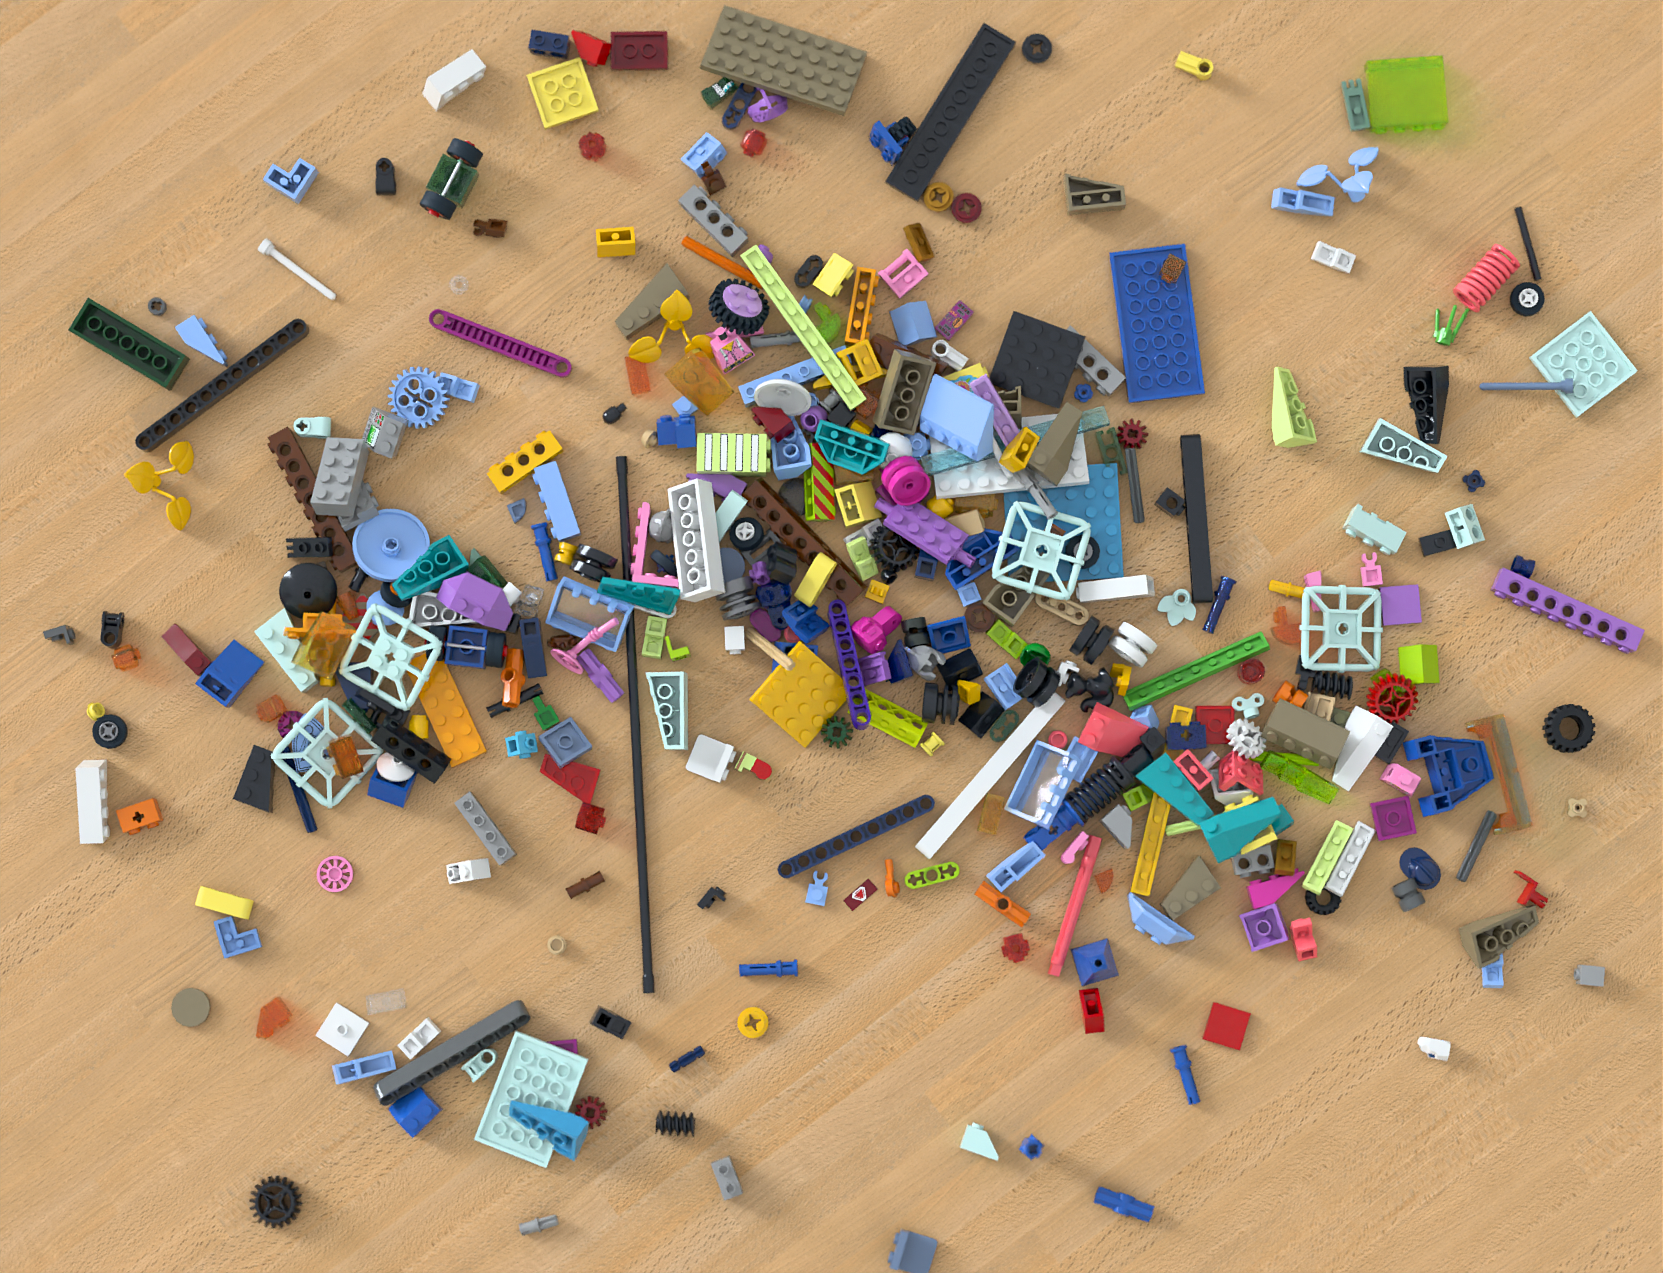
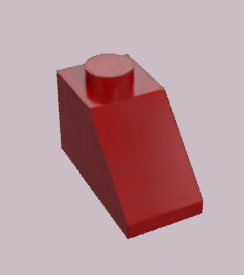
M572 30L571 35L580 58L587 60L586 64L593 67L605 65L612 44L583 31Z
M1098 988L1079 990L1085 1034L1105 1032L1104 1014Z

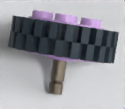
M730 278L726 282L725 280L721 281L716 286L708 302V305H710L709 311H713L711 315L712 317H717L715 320L717 323L723 322L721 327L724 329H729L730 332L736 329V334L739 335L742 331L744 335H748L749 332L754 334L755 331H759L769 315L770 307L767 305L768 300L764 299L765 295L763 293L758 294L760 290L757 287L754 290L752 289L753 284L749 283L746 286V281L741 280L739 283L738 279L734 278L732 281Z

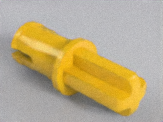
M1270 581V591L1285 594V597L1289 595L1302 599L1305 588L1292 585L1291 582Z

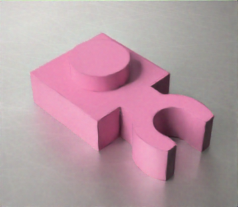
M1373 552L1372 560L1370 561L1366 559V554H1362V562L1366 565V567L1360 568L1363 587L1382 585L1381 565L1375 566L1377 554Z

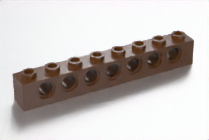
M286 427L267 437L270 441L267 444L272 454L276 453L279 458L276 460L281 470L285 469L288 475L285 477L290 487L294 486L296 493H294L295 498L299 504L303 503L305 507L303 512L307 520L311 519L314 524L312 529L317 537H326L329 530H335V536L332 538L333 556H331L332 560H330L335 571L338 569L339 572L343 573L358 565L353 555L352 543L342 528L338 517L326 515L324 522H318V515H316L313 507L309 505V499L312 497L317 477L292 430ZM289 446L291 452L288 455H283L282 449ZM294 463H299L300 465L297 472L291 471V466ZM305 479L308 480L307 488L301 489L300 482ZM343 546L344 553L337 556L335 554L336 548Z
M762 477L755 480L741 495L748 500L746 505L753 508L757 512V516L771 526V531L779 535L784 540L783 543L786 546L797 550V557L800 561L806 562L811 566L814 561L813 552L818 554L822 552L837 563L825 587L833 590L837 594L838 600L849 605L868 587ZM760 497L766 499V506L760 503ZM774 510L779 513V520L774 518ZM787 524L792 526L793 533L787 531ZM800 538L805 539L806 547L800 544ZM840 579L846 582V588L840 586Z

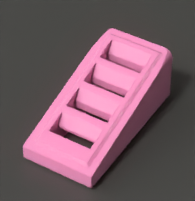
M1321 570L1304 576L1306 587L1321 586ZM1315 593L1321 599V594ZM1310 599L1313 612L1320 611L1318 606Z

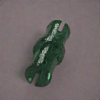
M351 697L342 704V707L353 717L352 720L357 722L367 734L376 728L377 725L365 714L366 711L364 709L361 710Z

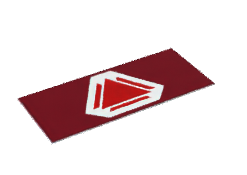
M868 878L843 901L853 911L878 889Z

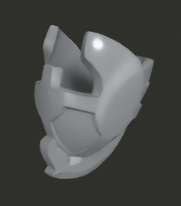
M670 508L666 511L655 513L650 519L648 525L649 535L656 542L660 543L661 541L668 544L674 540Z
M925 645L916 646L912 649L907 646L904 647V650L908 652L910 667L924 680H934L936 675L932 671L938 662L941 665L945 664V656L936 649Z

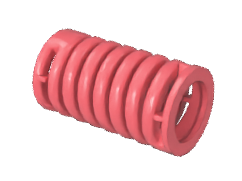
M1494 244L1491 247V251H1488L1480 259V262L1471 269V272L1466 275V278H1463L1461 283L1453 289V293L1467 308L1474 312H1479L1480 306H1485L1486 300L1489 301L1491 295H1495L1496 290H1499L1501 285L1506 283V279H1509L1520 267V263L1509 250L1499 244ZM1500 252L1507 255L1511 259V261H1509L1505 256L1500 254Z

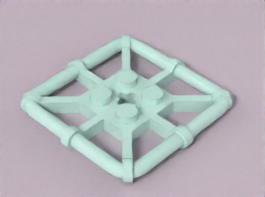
M1014 502L1009 510L1002 536H999L998 541L1000 543L991 576L1003 584L1027 590V593L1030 594L1033 592L1057 600H1069L1075 589L1081 566L1085 562L1083 558L1091 534L1090 527L1092 526L1081 518L1058 512L1054 518L1048 520L1045 531L1039 530L1031 526L1022 509L1046 516L1040 506L1027 502ZM1017 512L1027 529L1024 542L1009 538ZM1054 519L1080 526L1064 536L1050 533ZM1083 532L1076 558L1061 554L1064 542ZM1007 544L1021 547L1019 560L1000 570ZM1043 545L1047 553L1039 556L1036 548H1040ZM1059 559L1074 563L1067 589H1065L1056 572ZM1019 565L1033 568L1029 583L1004 576L1003 574ZM1038 570L1050 573L1061 592L1034 585Z
M1345 585L1306 587L1303 590L1302 625H1300L1302 666L1310 670L1337 671L1338 673H1344L1345 671H1377L1380 667L1381 633H1383V628H1381V592L1373 588L1346 587ZM1315 593L1338 594L1339 609H1329ZM1346 594L1369 595L1356 610H1346ZM1310 599L1323 612V626L1309 625ZM1374 602L1373 627H1362V613ZM1341 623L1343 627H1346V631H1343L1342 634L1338 630ZM1309 630L1323 631L1322 645L1309 657ZM1362 632H1373V658L1361 645ZM1328 648H1338V663H1314ZM1346 648L1356 649L1368 664H1345Z
M377 603L372 604L363 617L356 633H353L351 637L352 641L341 661L340 669H338L339 673L347 680L364 688L392 706L403 709V711L410 710L425 681L427 682L430 678L429 673L440 654L441 646L443 645L442 641H439L435 635L412 623L411 619H405ZM382 614L402 625V630L398 637L387 632ZM373 615L380 632L376 644L362 637ZM408 630H411L431 643L414 648L405 643L403 639ZM359 643L372 650L367 661L348 666ZM433 649L423 670L410 664L415 653ZM392 652L395 661H389L387 654ZM368 666L379 672V675L372 685L350 671ZM406 670L418 677L409 698L402 681ZM385 676L396 683L401 701L378 689Z
M323 698L298 723L296 722L293 725L294 728L271 753V759L296 782L298 787H302L315 800L328 809L337 805L356 784L362 782L361 779L377 763L378 758L384 753V749L370 741L373 736L359 725L360 722L357 719L354 720L335 702L328 700V698ZM323 708L324 729L314 738L304 727ZM329 708L349 725L340 737L329 729ZM354 730L373 748L352 749L344 740ZM299 733L311 742L303 752L281 753ZM332 749L333 751L331 752V754L333 756L331 758H324L323 750ZM373 754L356 774L344 765L353 755ZM304 758L312 767L301 777L282 759ZM342 769L351 779L332 798L331 778ZM316 770L326 778L327 799L307 782L308 778Z

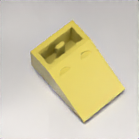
M834 253L813 285L830 297L833 295L837 296L843 288L841 285L844 279L848 281L853 274V264Z

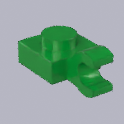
M540 696L532 699L538 709L534 716L543 731L560 722L551 704L545 707Z

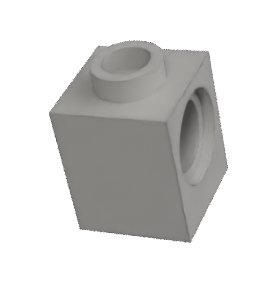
M1577 965V968L1574 970V980H1576V984L1603 987L1605 967Z

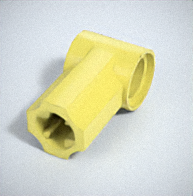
M1181 51L1175 68L1196 75L1200 80H1207L1212 75L1213 63L1209 59H1200ZM1206 66L1209 68V71L1202 73L1199 68Z

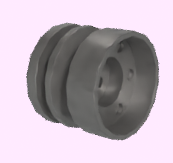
M750 576L724 583L725 593L715 596L717 601H726V604L719 608L720 611L729 610V612L722 615L723 620L739 619L761 608L759 602L750 603L758 598L757 595L748 596L747 594L754 589Z

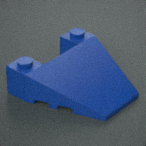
M1429 735L1403 742L1407 761L1424 757L1433 788V795L1418 798L1423 817L1452 810L1473 792L1478 791L1494 779L1484 741Z

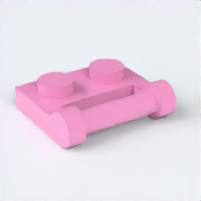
M905 249L902 255L885 270L878 272L879 277L899 299L929 274L908 249ZM908 260L911 264L891 280L889 275Z
M1082 831L1077 835L1061 855L1062 863L1068 864L1074 861L1076 851H1082L1088 844L1086 839L1089 836Z

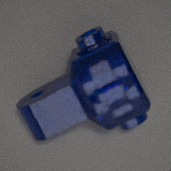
M771 579L767 584L757 587L756 595L762 608L767 609L773 626L776 629L784 630L789 625L784 619L782 611L791 605L790 599L793 592L790 584L786 585Z

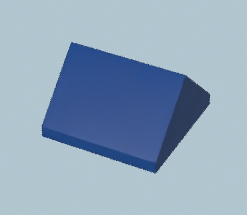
M965 616L927 625L931 647L942 654L971 647Z

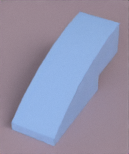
M1280 187L1273 191L1271 208L1301 214L1333 216L1335 197Z
M1031 841L1006 858L986 876L1002 892L1013 881H1018L1046 855Z
M391 1050L332 1065L336 1084H341L395 1070L396 1065Z

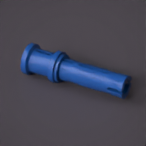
M547 522L531 526L536 539L534 543L540 551L546 582L558 579L550 544L552 540L548 536Z
M794 959V961L790 962L778 960L776 963L739 964L740 977L776 975L779 978L782 975L798 977V961Z
M1180 1045L1171 1048L1170 1052L1173 1053L1176 1062L1174 1066L1179 1070L1188 1104L1192 1105V1103L1196 1104L1201 1102L1191 1072L1190 1066H1192V1062L1188 1059L1187 1045Z

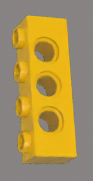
M550 430L548 432L542 431L532 443L530 441L526 442L516 454L514 452L510 453L500 465L496 463L488 469L487 475L501 495L534 473V468L547 464L564 452ZM537 446H544L545 452L538 455L535 453ZM523 456L529 457V463L524 466L520 465V459ZM507 467H512L514 470L511 476L504 475V470Z

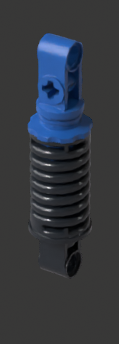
M1143 743L1136 745L1120 760L1112 756L1109 763L1103 764L1102 769H1097L1096 774L1092 773L1090 778L1085 779L1084 783L1081 782L1079 787L1073 788V791L1068 792L1064 796L1062 805L1059 807L1051 824L1053 827L1052 831H1050V828L1048 830L1037 825L1029 830L1023 838L1027 843L1033 841L1043 851L1066 830L1068 832L1072 830L1075 824L1083 827L1089 818L1094 817L1092 810L1095 813H1099L1100 809L1098 806L1104 809L1106 807L1104 801L1107 804L1112 802L1109 798L1110 796L1113 800L1117 799L1115 792L1118 795L1123 794L1119 785L1124 790H1128L1136 785L1133 777L1153 763V756Z

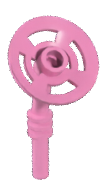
M614 617L601 627L594 628L588 632L584 639L567 652L552 649L550 653L561 665L570 671L582 674L583 668L576 660L577 654L591 642H595L603 637V634L618 625L619 621Z

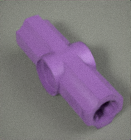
M589 648L576 658L586 670L592 682L597 688L602 690L611 703L618 700L624 694V691L612 678L613 675L603 663L599 662Z

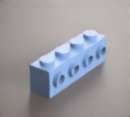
M553 461L534 468L535 473L532 476L535 484L540 485L541 491L538 492L542 503H546L547 509L544 511L547 520H551L554 526L550 528L553 538H558L559 542H563L580 536L581 532L557 462Z

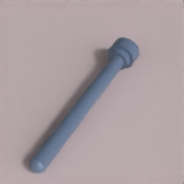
M1565 378L1561 382L1481 383L1479 388L1481 390H1561L1565 394H1573V378Z

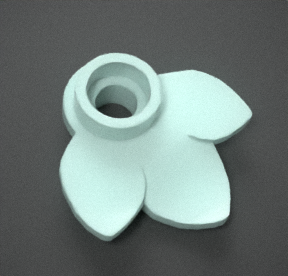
M1184 589L1176 590L1173 595L1162 598L1157 608L1160 612H1167V618L1171 626L1179 624L1184 618L1193 621L1196 615V608L1191 603V595ZM1178 596H1184V602H1179Z

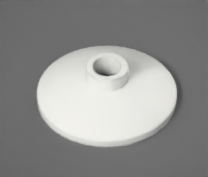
M388 752L382 754L377 760L376 767L379 774L390 781H406L415 772V770Z

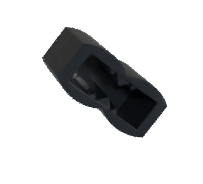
M776 541L773 546L771 545L766 553L768 556L766 564L767 576L789 585L796 576L797 550Z

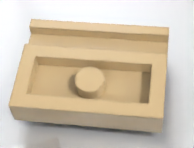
M1308 691L1304 710L1327 721H1331L1336 698Z

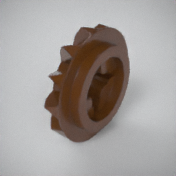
M975 602L969 605L964 614L967 627L977 633L990 629L995 620V614L983 602ZM984 610L983 618L986 623L979 621L974 624L976 617L973 613L980 614Z
M556 635L547 640V646L553 648H566L577 644V638L573 637V635Z

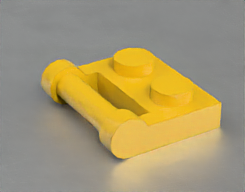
M868 339L836 352L837 357L841 359L844 368L857 386L883 374ZM850 353L853 354L862 374V377L858 379L847 356Z

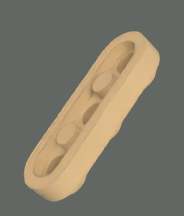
M1036 593L1035 602L1039 607L1074 625L1080 626L1087 622L1089 613L1085 607L1071 600H1057L1048 597L1047 602H1042L1041 596L1043 595ZM1063 604L1065 610L1060 611L1058 605ZM1081 613L1082 619H1076L1075 614Z

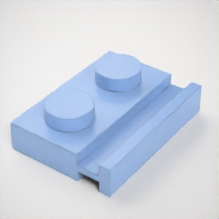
M1007 663L983 679L1004 710H1007L1023 699L1013 692L1016 675Z
M1074 736L1066 752L1082 760L1073 777V780L1081 783L1098 751L1078 743L1079 738ZM1062 758L1056 770L1058 771L1059 767L1066 768L1069 760Z

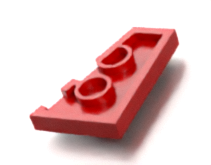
M545 754L540 773L590 807L601 770L573 761L560 769L549 754Z

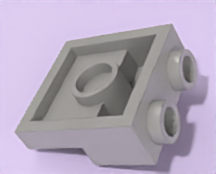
M362 480L353 517L338 516L344 531L379 515L376 508L379 504L375 496L371 497L373 490L368 482L364 483Z

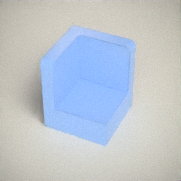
M1152 705L1141 706L1133 710L1130 718L1148 726V730L1152 727L1158 729L1159 720Z

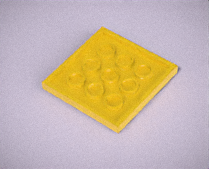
M799 641L787 655L795 662V667L788 671L779 664L749 700L800 745L806 748L822 729V725L827 723L828 718L831 719L847 698L842 678Z

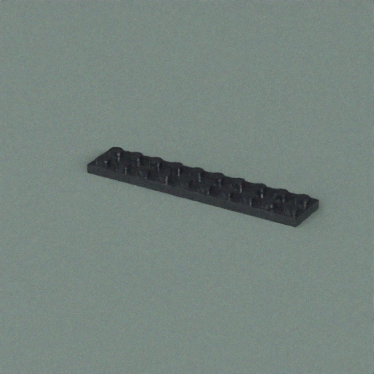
M983 23L885 181L886 184L912 200L919 201L1014 48L1016 41Z

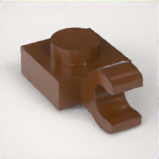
M708 161L701 164L706 174L701 179L710 196L727 187L718 169L713 171Z
M478 219L474 220L473 226L480 229L474 228L473 234L480 236L485 233V236L504 238L507 230V221L488 219V222Z

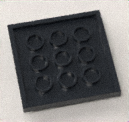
M1013 311L989 379L993 385L1009 391L1015 390L1017 386H1021L1022 396L1060 409L1086 336Z

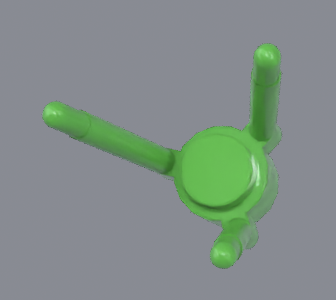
M1457 305L1453 306L1447 327L1441 328L1440 331V310L1436 309L1435 332L1433 335L1436 338V343L1450 346L1454 342L1455 336L1469 312V308H1466L1453 333L1450 328Z

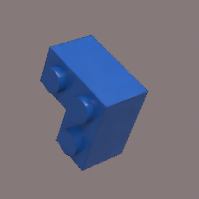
M680 414L679 417L672 418L671 415L660 416V419H657L658 445L677 444V448L697 446L695 416Z

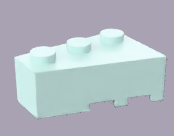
M1360 504L1353 507L1342 529L1346 530L1345 533L1353 538L1357 536L1363 539L1362 542L1368 546L1373 547L1375 545L1379 547V551L1386 555H1394L1407 532L1388 521L1385 522L1377 518L1378 515L1373 512L1371 514L1362 510L1363 506Z

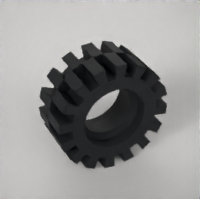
M1323 888L1322 890L1329 892L1331 899L1327 905H1320L1316 900L1317 894L1306 890V905L1314 913L1329 915L1340 907L1341 897Z

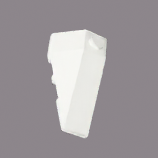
M1355 706L1345 724V729L1349 730L1350 734L1336 760L1332 782L1349 791L1384 743L1393 726L1380 717Z

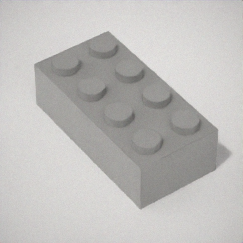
M327 437L310 502L316 515L353 517L369 455L364 439Z

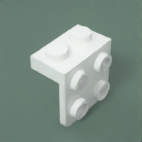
M699 735L686 764V769L721 783L722 780H726L729 770L726 769L728 763H732L735 758V747L707 736Z

